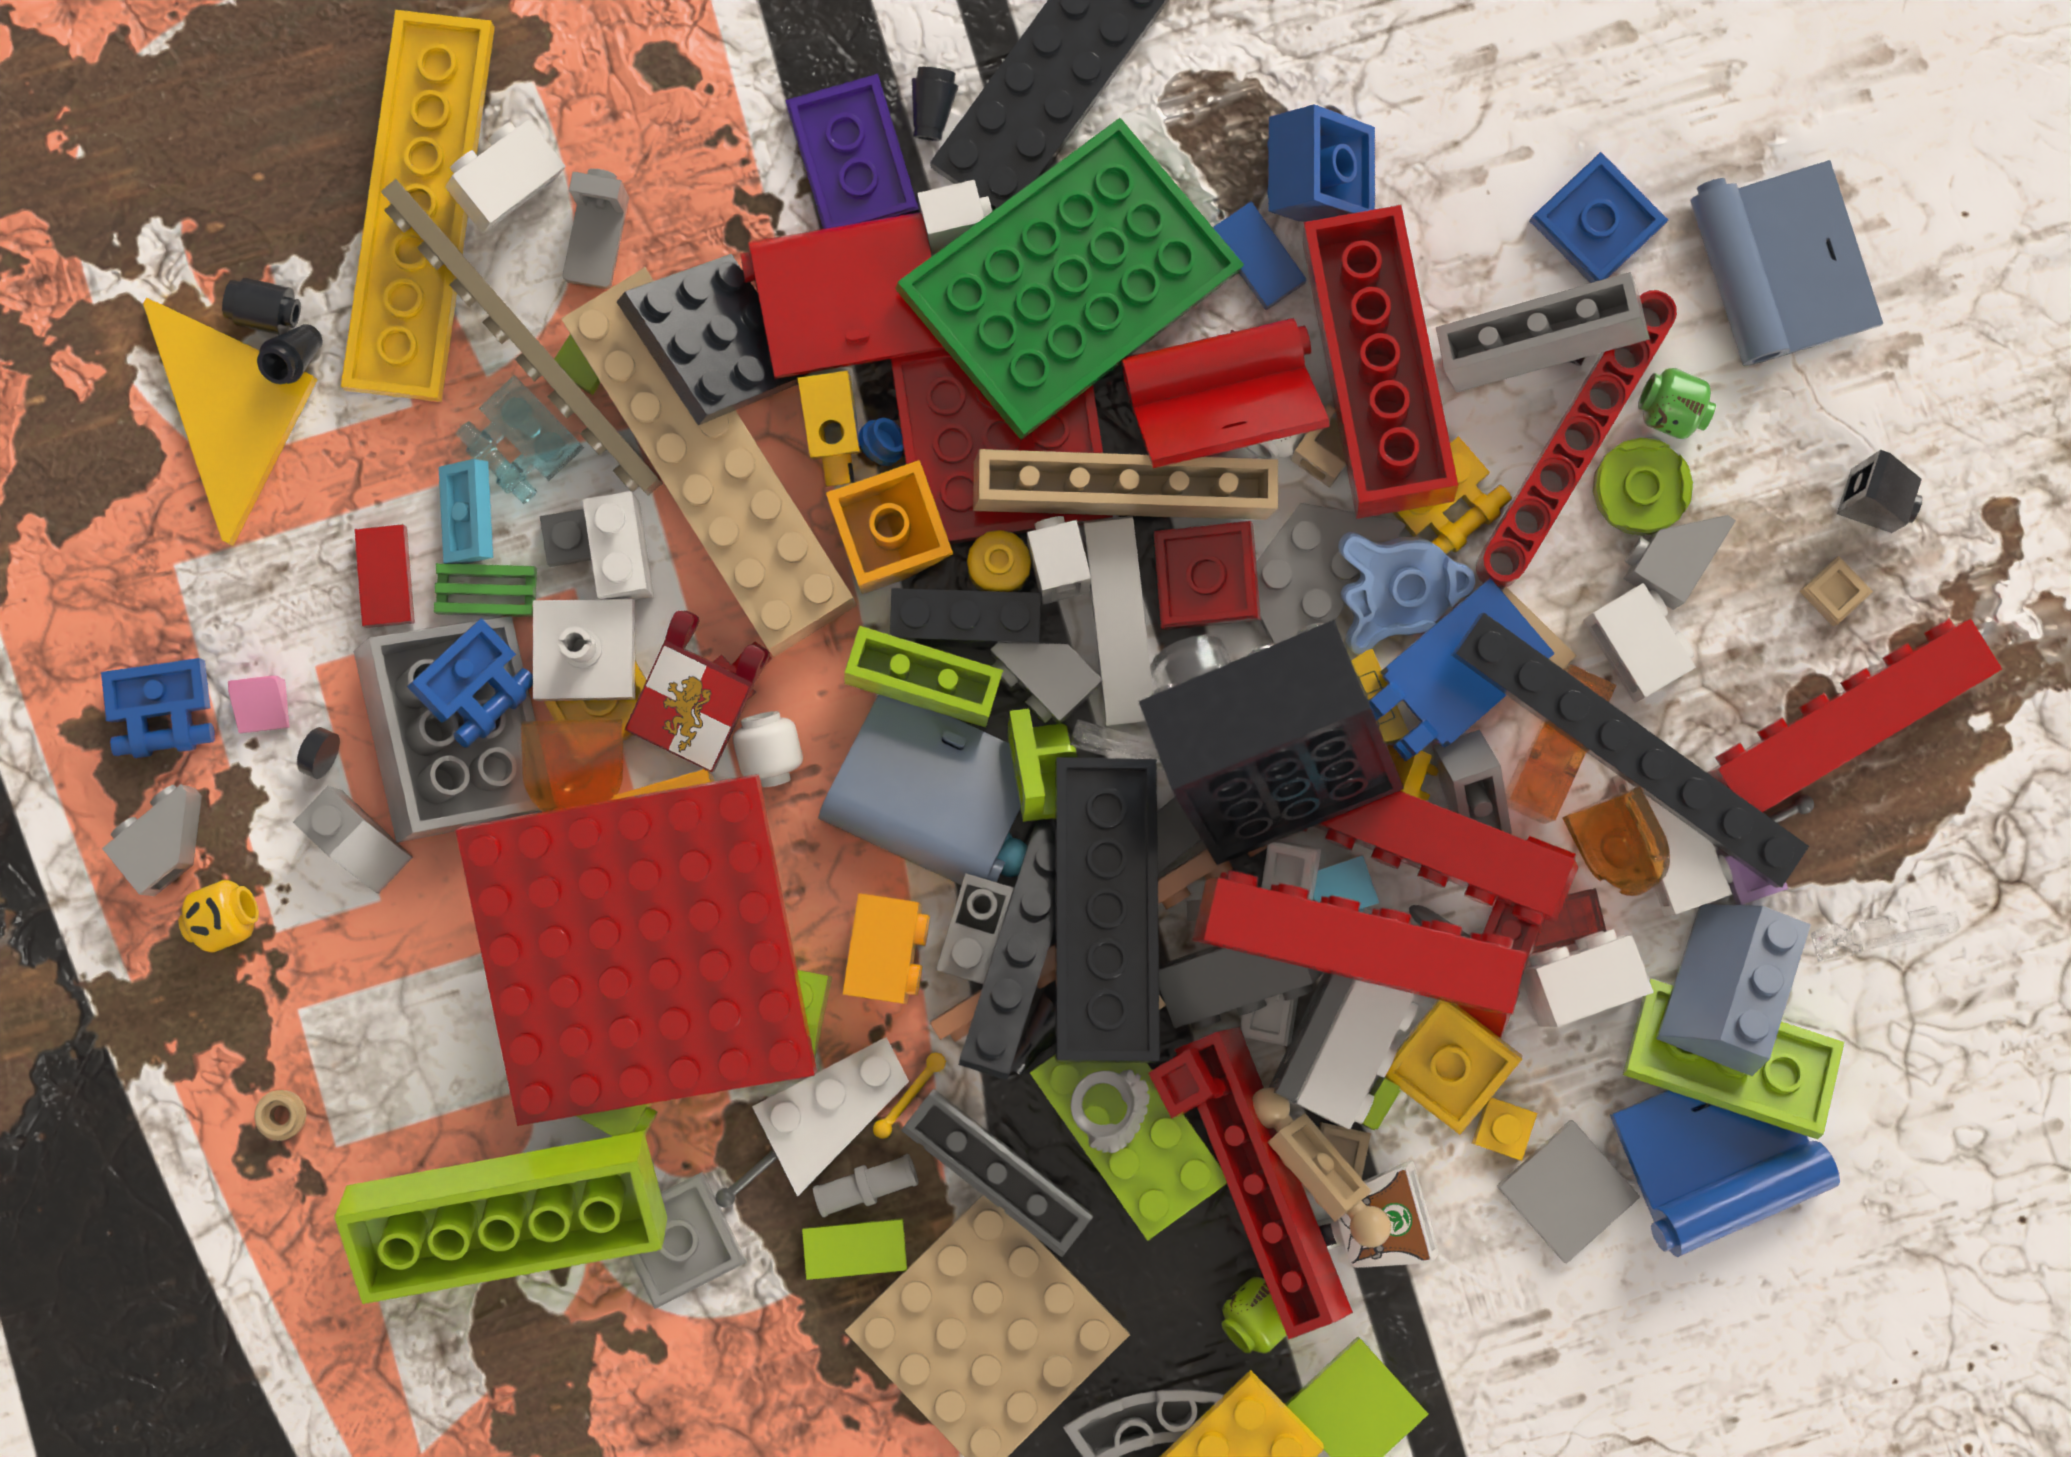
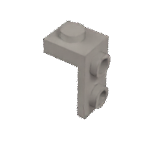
M588 169L587 174L572 172L569 191L577 206L562 276L568 283L610 289L614 277L629 195L622 181L618 180L617 176L612 172L602 169Z

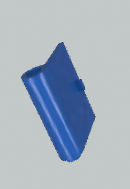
M1669 1090L1610 1114V1118L1654 1221L1651 1224L1654 1240L1662 1251L1666 1252L1669 1250L1676 1257H1680L1834 1189L1840 1183L1837 1165L1831 1153L1821 1142L1809 1141L1805 1135L1711 1104L1701 1108L1706 1105L1705 1102Z

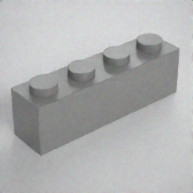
M1631 272L1435 327L1444 371L1456 392L1650 339L1640 295Z

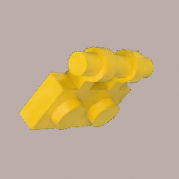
M1459 436L1450 442L1459 484L1454 502L1393 513L1399 521L1406 525V530L1413 537H1416L1429 526L1438 536L1432 543L1438 546L1446 555L1450 551L1457 553L1467 544L1466 538L1483 523L1490 525L1501 515L1500 509L1512 500L1511 494L1501 484L1487 495L1482 493L1476 486L1490 474V471ZM1462 498L1471 509L1452 523L1443 513Z

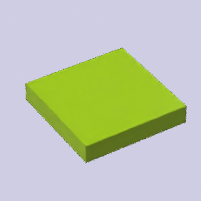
M1359 1336L1285 1403L1324 1443V1450L1330 1457H1384L1429 1415Z

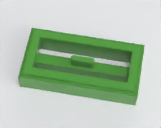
M436 563L438 578L437 583H435L437 598L436 602H434V613L439 615L533 617V601L536 600L537 568L535 566ZM449 576L526 578L525 585L449 583ZM449 594L525 596V604L448 603Z

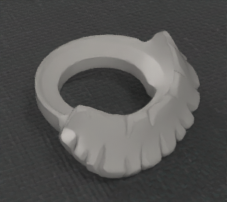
M1130 1069L1124 1070L1120 1074L1111 1071H1098L1083 1078L1076 1086L1071 1099L1072 1116L1078 1127L1087 1133L1091 1148H1097L1096 1150H1102V1152H1117L1123 1149L1126 1143H1130L1134 1138V1134L1140 1130V1123L1144 1121V1115L1148 1112L1146 1105L1149 1103L1150 1098L1147 1093L1149 1090L1144 1080L1140 1081L1141 1076L1138 1073L1134 1075V1072ZM1106 1083L1113 1085L1119 1090L1128 1106L1126 1115L1119 1124L1098 1125L1086 1117L1083 1111V1098L1091 1087Z

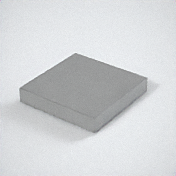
M1573 1120L1568 1121L1497 1185L1498 1189L1566 1264L1641 1197Z
M703 1172L661 1192L668 1217L662 1250L629 1256L654 1309L747 1262Z

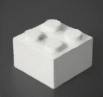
M1614 929L1605 932L1602 930L1576 939L1575 942L1578 949L1570 952L1564 946L1531 955L1529 959L1531 966L1526 967L1522 976V982L1539 1027H1560L1654 993L1633 936H1616Z

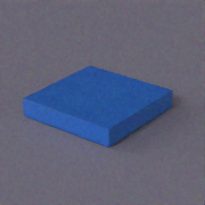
M1600 152L1546 202L1529 221L1590 283L1609 278L1668 222V219Z

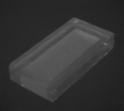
M1077 719L1071 744L1076 748L1112 758L1157 759V770L1163 772L1164 769L1153 740Z

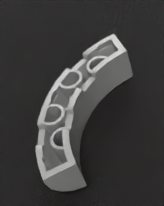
M1160 1390L1135 1394L1095 1408L1063 1428L1083 1457H1119L1128 1452L1153 1446L1154 1444L1176 1442L1224 1395L1197 1390ZM1323 1450L1317 1457L1330 1456Z

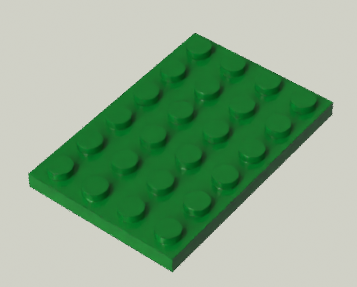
M1118 118L899 280L895 289L1020 440H1022L1121 364L1122 359L1134 354L1238 274L1244 264L1125 122Z

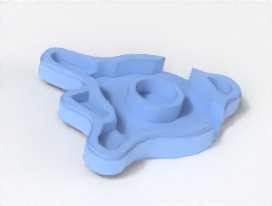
M1347 532L1341 537L1338 544L1340 554L1360 571L1359 580L1345 585L1341 590L1342 600L1354 615L1353 623L1346 633L1345 643L1355 654H1362L1372 649L1379 641L1389 636H1410L1427 632L1436 624V621L1445 613L1449 606L1453 608L1457 601L1470 594L1475 586V575L1468 566L1453 561L1438 546L1426 539L1398 537L1387 542H1373L1357 532Z

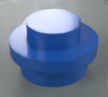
M880 418L868 421L861 427L859 442L864 454L871 461L883 466H891L902 457L904 449L902 431L895 422L887 418Z

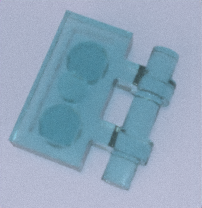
M515 375L479 407V410L491 421L482 432L471 421L464 423L456 432V435L467 445L466 453L472 459L488 461L489 469L497 477L496 484L506 494L512 492L522 504L529 502L537 493V490L526 480L527 475L534 468L550 481L584 449L581 443ZM504 437L522 453L512 463L496 448L497 444Z

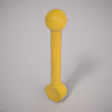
M935 1052L928 1056L926 1068L885 1119L877 1120L874 1123L873 1133L877 1138L885 1139L891 1135L893 1123L934 1072H940L944 1069L946 1060L942 1054Z

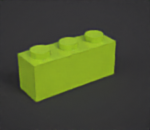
M859 626L844 672V684L986 727L1003 670Z

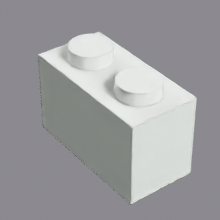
M529 119L517 128L511 122L507 123L489 137L488 142L492 145L479 156L471 150L450 167L454 174L445 188L482 234L557 179L566 167Z
M632 491L582 499L597 597L599 599L633 600L654 597L639 500Z
M1058 516L1035 523L1036 530L1027 532V548L1030 552L1031 565L1038 592L1041 593V604L1044 605L1089 593L1091 575L1077 521L1065 523L1064 517Z
M1644 583L1583 619L1634 703L1648 697L1696 668L1691 660L1694 657V652L1690 643L1681 632L1675 633L1665 618L1668 615V610L1664 601L1656 591H1648Z

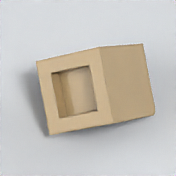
M1328 404L1325 411L1329 417L1330 427L1308 432L1295 449L1291 461L1330 488L1346 467L1338 423L1333 418L1336 409Z

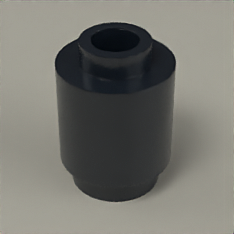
M243 278L241 281L231 280L226 286L222 301V313L224 318L233 320L236 326L281 335L287 332L289 327L295 328L299 321L301 303L299 299H295V294L291 287L250 278Z

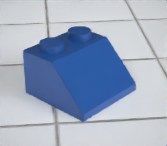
M1315 104L1269 117V139L1267 144L1269 152L1268 212L1298 222H1308L1375 209L1374 126Z

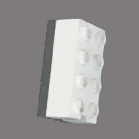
M1366 908L1359 910V912L1366 914H1370L1371 912ZM1324 972L1269 1087L1275 1088L1274 1093L1288 1099L1290 1102L1341 1127L1350 1130L1354 1122L1362 1124L1374 1101V1096L1368 1094V1091L1375 1077L1380 1076L1384 1078L1396 1055V1050L1391 1048L1390 1045L1397 1031L1402 1030L1405 1032L1416 1014L1418 1004L1412 1002L1415 994Z

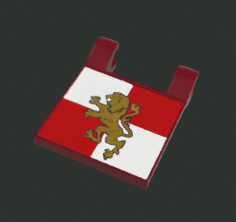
M685 610L677 611L670 621L665 641L624 730L713 773L753 686L769 659L770 652L760 645H748L745 647L736 673L685 649L695 633L700 620L692 612Z

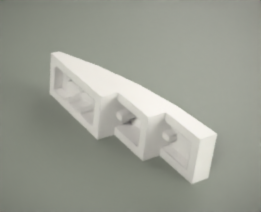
M1133 516L1083 521L1087 562L1091 575L1090 591L1099 670L1103 680L1102 693L1106 725L1145 722L1138 701L1152 696L1153 689Z

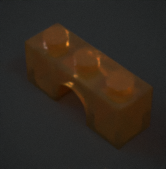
M1572 664L1563 669L1608 702L1610 701L1617 685ZM1542 721L1529 750L1519 760L1505 790L1508 808L1542 824L1555 821L1586 752Z

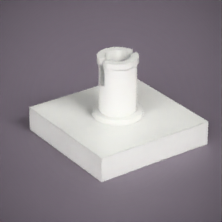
M633 599L534 600L533 699L535 701L635 700V601Z

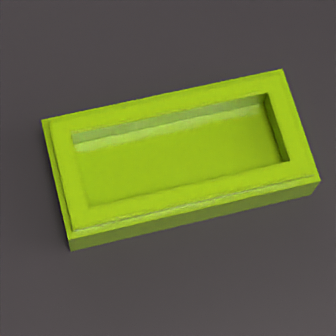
M903 1219L802 1229L806 1280L907 1271L908 1269Z

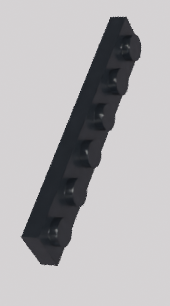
M1055 818L1036 820L958 1063L960 1066L1004 1080L1008 1079L1055 929Z

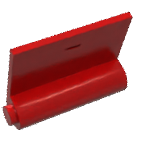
M921 212L748 242L749 252L740 253L745 283L755 281L775 379L945 349L895 289L899 280L932 257Z
M1291 318L1122 359L1121 366L1127 394L1152 467H1162L1330 427L1329 417L1305 365L1304 356L1312 353L1307 327L1305 325L1298 327L1295 319Z

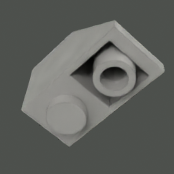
M997 643L991 649V656L996 660L992 667L1003 670L1001 679L1010 688L1018 683L1030 695L1025 703L1044 723L1052 718L1057 724H1062L1102 685L1103 680L1069 644Z
M182 784L178 787L175 785L166 787L152 798L150 804L153 807L139 819L131 817L118 825L111 833L113 840L102 848L139 895L155 897L194 865L202 797L196 788Z
M965 873L936 967L937 971L984 985L1008 910L1013 887Z

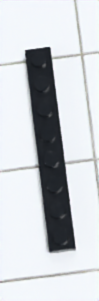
M1486 613L1478 615L1451 656L1773 887H1783L1809 848L1806 843Z

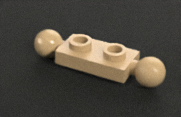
M1267 1087L1257 1091L1253 1096V1106L1256 1115L1264 1127L1276 1130L1277 1134L1268 1143L1280 1156L1284 1165L1291 1169L1312 1194L1316 1203L1329 1214L1334 1222L1343 1215H1348L1351 1219L1350 1232L1357 1243L1369 1248L1382 1245L1390 1236L1391 1222L1388 1215L1382 1209L1375 1206H1366L1362 1200L1372 1192L1306 1113L1293 1120L1289 1115V1100L1274 1093L1275 1088Z

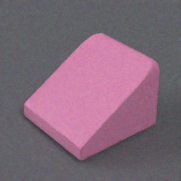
M264 676L228 681V692L240 734L290 728L285 679L279 676Z

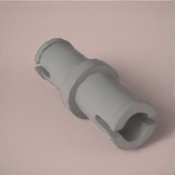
M906 1154L901 1158L869 1169L865 1165L854 1169L855 1174L820 1186H813V1193L822 1217H826L828 1214L863 1202L866 1206L877 1203V1197L909 1186L918 1185V1177L910 1155Z

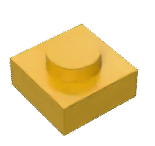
M1491 1097L1483 1107L1471 1144L1522 1161L1538 1113Z

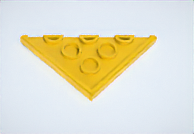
M146 297L143 306L221 540L234 546L318 379L304 372L301 378L294 383H272L261 374L258 368V349Z

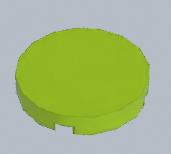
M1639 437L1620 443L1603 457L1595 471L1593 495L1597 509L1610 525L1626 534L1648 536L1655 534L1661 529L1670 527L1681 518L1691 502L1693 480L1688 463L1681 455L1678 456L1674 450L1669 448L1670 445L1658 439Z

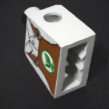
M1413 1160L1364 1180V1183L1372 1192L1362 1200L1366 1206H1375L1382 1209L1388 1215L1391 1222L1390 1236L1382 1245L1369 1248L1357 1243L1350 1232L1351 1219L1347 1214L1343 1215L1336 1222L1331 1217L1317 1220L1327 1248L1332 1249L1345 1245L1351 1267L1424 1264L1433 1262L1439 1254Z

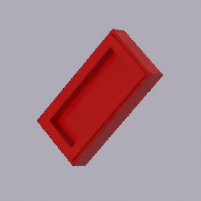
M401 524L354 529L362 626L374 628L415 623L407 527Z

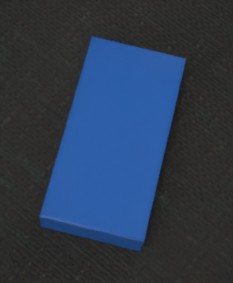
M1252 201L1213 227L1244 264L1239 274L1265 310L1306 283V277Z

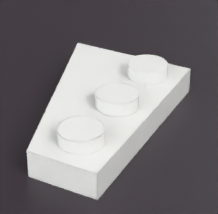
M887 1037L821 1070L815 1076H810L752 1106L797 1197L909 1082Z

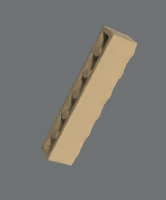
M980 449L974 461L973 511L1267 520L1278 509V459L1200 457L1153 468L1148 455Z

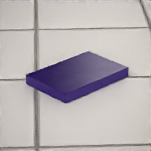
M878 74L785 100L823 229L919 213Z

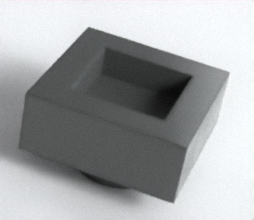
M584 509L540 516L546 561L550 567L592 560Z

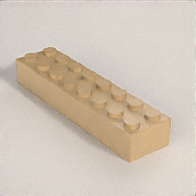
M644 267L561 319L773 657H776L853 609L857 604L736 410L697 425L616 303L625 291L654 281Z

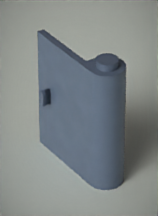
M1831 160L1738 188L1737 183L1727 184L1725 178L1714 179L1697 187L1698 194L1690 202L1743 366L1762 363L1880 327L1884 324Z
M878 694L827 793L818 819L961 886L965 873L997 883L1006 863L997 857L1021 808L1009 743L953 717Z

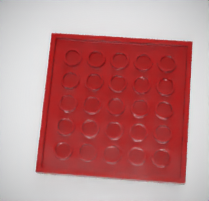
M759 774L462 826L455 830L517 1126L815 1076L817 1068Z

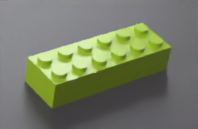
M644 1131L347 1185L334 1216L362 1304L662 1250L668 1219Z

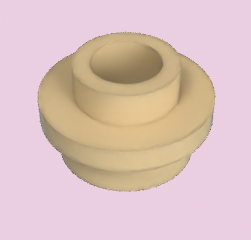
M276 1090L269 1092L260 1099L256 1106L254 1114L255 1124L258 1130L269 1139L277 1141L290 1139L297 1135L305 1124V1105L301 1098L291 1091ZM280 1105L286 1107L289 1111V1119L283 1125L279 1124L274 1118V1112Z

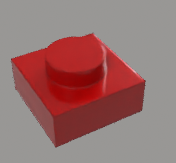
M1197 1047L1186 1050L1148 1072L1171 1118L1181 1116L1220 1093Z

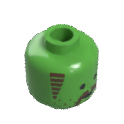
M1668 368L1660 375L1653 373L1640 395L1638 409L1643 411V421L1648 427L1677 439H1686L1696 429L1704 431L1708 427L1715 413L1716 404L1710 402L1711 388L1707 381L1677 368Z

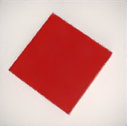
M1242 521L1154 531L1162 629L1170 630L1261 620L1253 522Z

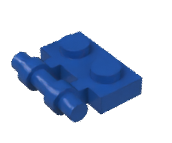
M481 618L407 687L441 723L457 711L463 717L465 723L454 732L453 736L461 746L468 748L477 738H486L496 728L495 721L509 708L516 709L527 698L526 692L533 686V674L527 669L522 668L512 677L503 668L516 654ZM488 682L494 688L495 695L481 706L472 696Z
M196 658L101 672L106 721L112 723L127 722L128 735L111 738V750L114 756L132 754L134 758L152 756L153 751L177 748L179 752L195 750L198 744L215 741V731L212 723L194 725L191 715L192 711L211 709L205 660ZM171 715V729L149 731L147 718Z

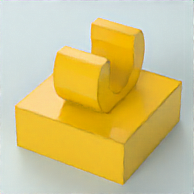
M1388 744L1387 748L1404 787L1400 791L1428 801L1430 794L1421 791L1425 775L1437 776L1438 769L1430 764L1432 755L1421 750L1405 762L1393 748V745Z

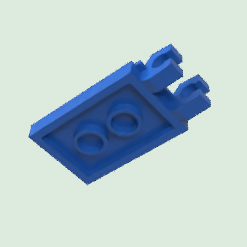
M1491 578L1380 671L1388 685L1368 701L1376 721L1401 700L1420 721L1417 726L1393 745V748L1405 762L1418 754L1434 739L1440 746L1447 747L1507 696L1451 656L1479 614L1486 613L1548 659L1555 654Z

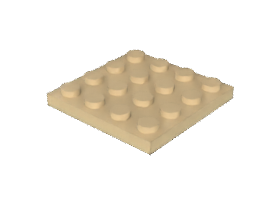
M983 1195L845 1330L848 1336L964 1457H1008L1130 1335L1121 1323L1042 1241L1007 1215L1003 1208L997 1207Z

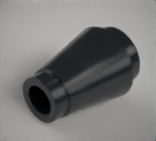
M918 67L916 78L911 79L913 137L928 141H942L943 132L945 131L959 88L955 84V72L936 67Z
M302 324L295 329L266 340L261 345L257 357V365L261 374L275 384H290L298 381L323 344L321 333L312 325Z

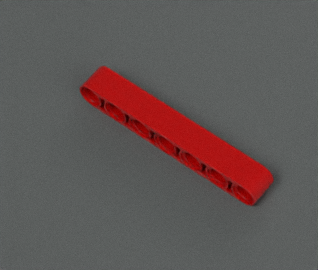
M1649 290L1640 295L1642 308L1653 310L1657 313L1660 321L1658 327L1647 325L1650 339L1616 348L1631 352L1635 358V367L1626 368L1621 366L1615 358L1616 349L1602 352L1478 556L1476 574L1482 583L1491 578L1500 589H1504L1513 584L1527 569L1674 324L1677 316V307L1673 298L1667 293L1660 290ZM1599 389L1606 392L1611 400V407L1609 409L1596 407L1590 399V391ZM1567 430H1576L1584 435L1586 439L1585 450H1575L1567 444L1565 440ZM1541 472H1555L1562 481L1561 491L1552 492L1547 490L1540 481ZM1527 512L1534 516L1537 521V531L1535 533L1522 532L1515 522L1516 513ZM1502 553L1510 558L1513 567L1510 575H1501L1493 570L1490 564L1491 554Z

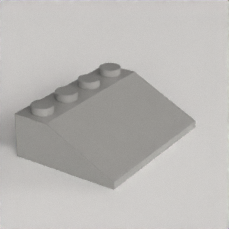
M512 616L484 620L515 652L516 655L503 666L512 677L515 676L523 668ZM477 621L370 637L353 651L396 843L454 832L462 826L512 818L555 806L529 690L526 692L527 698L516 709L509 708L495 721L496 728L486 738L482 739L479 737L468 748H465L453 736L454 732L465 723L463 717L456 711L446 721L441 723L407 687ZM486 682L472 697L483 706L495 695V691Z

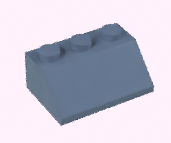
M1717 904L1700 906L1656 1039L1753 1076L1770 1059L1811 924L1765 906Z

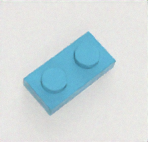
M471 459L438 467L443 563L466 564L493 558L488 461Z

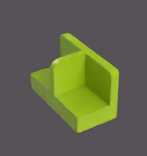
M1029 709L1009 711L1008 741L1023 822L1055 818V760L1057 757L1077 758L1075 746L1070 745L1067 726L1056 724L1032 727Z

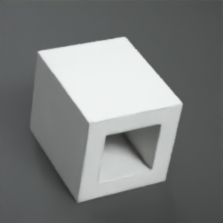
M975 180L917 193L932 256L992 212L989 197L979 198Z

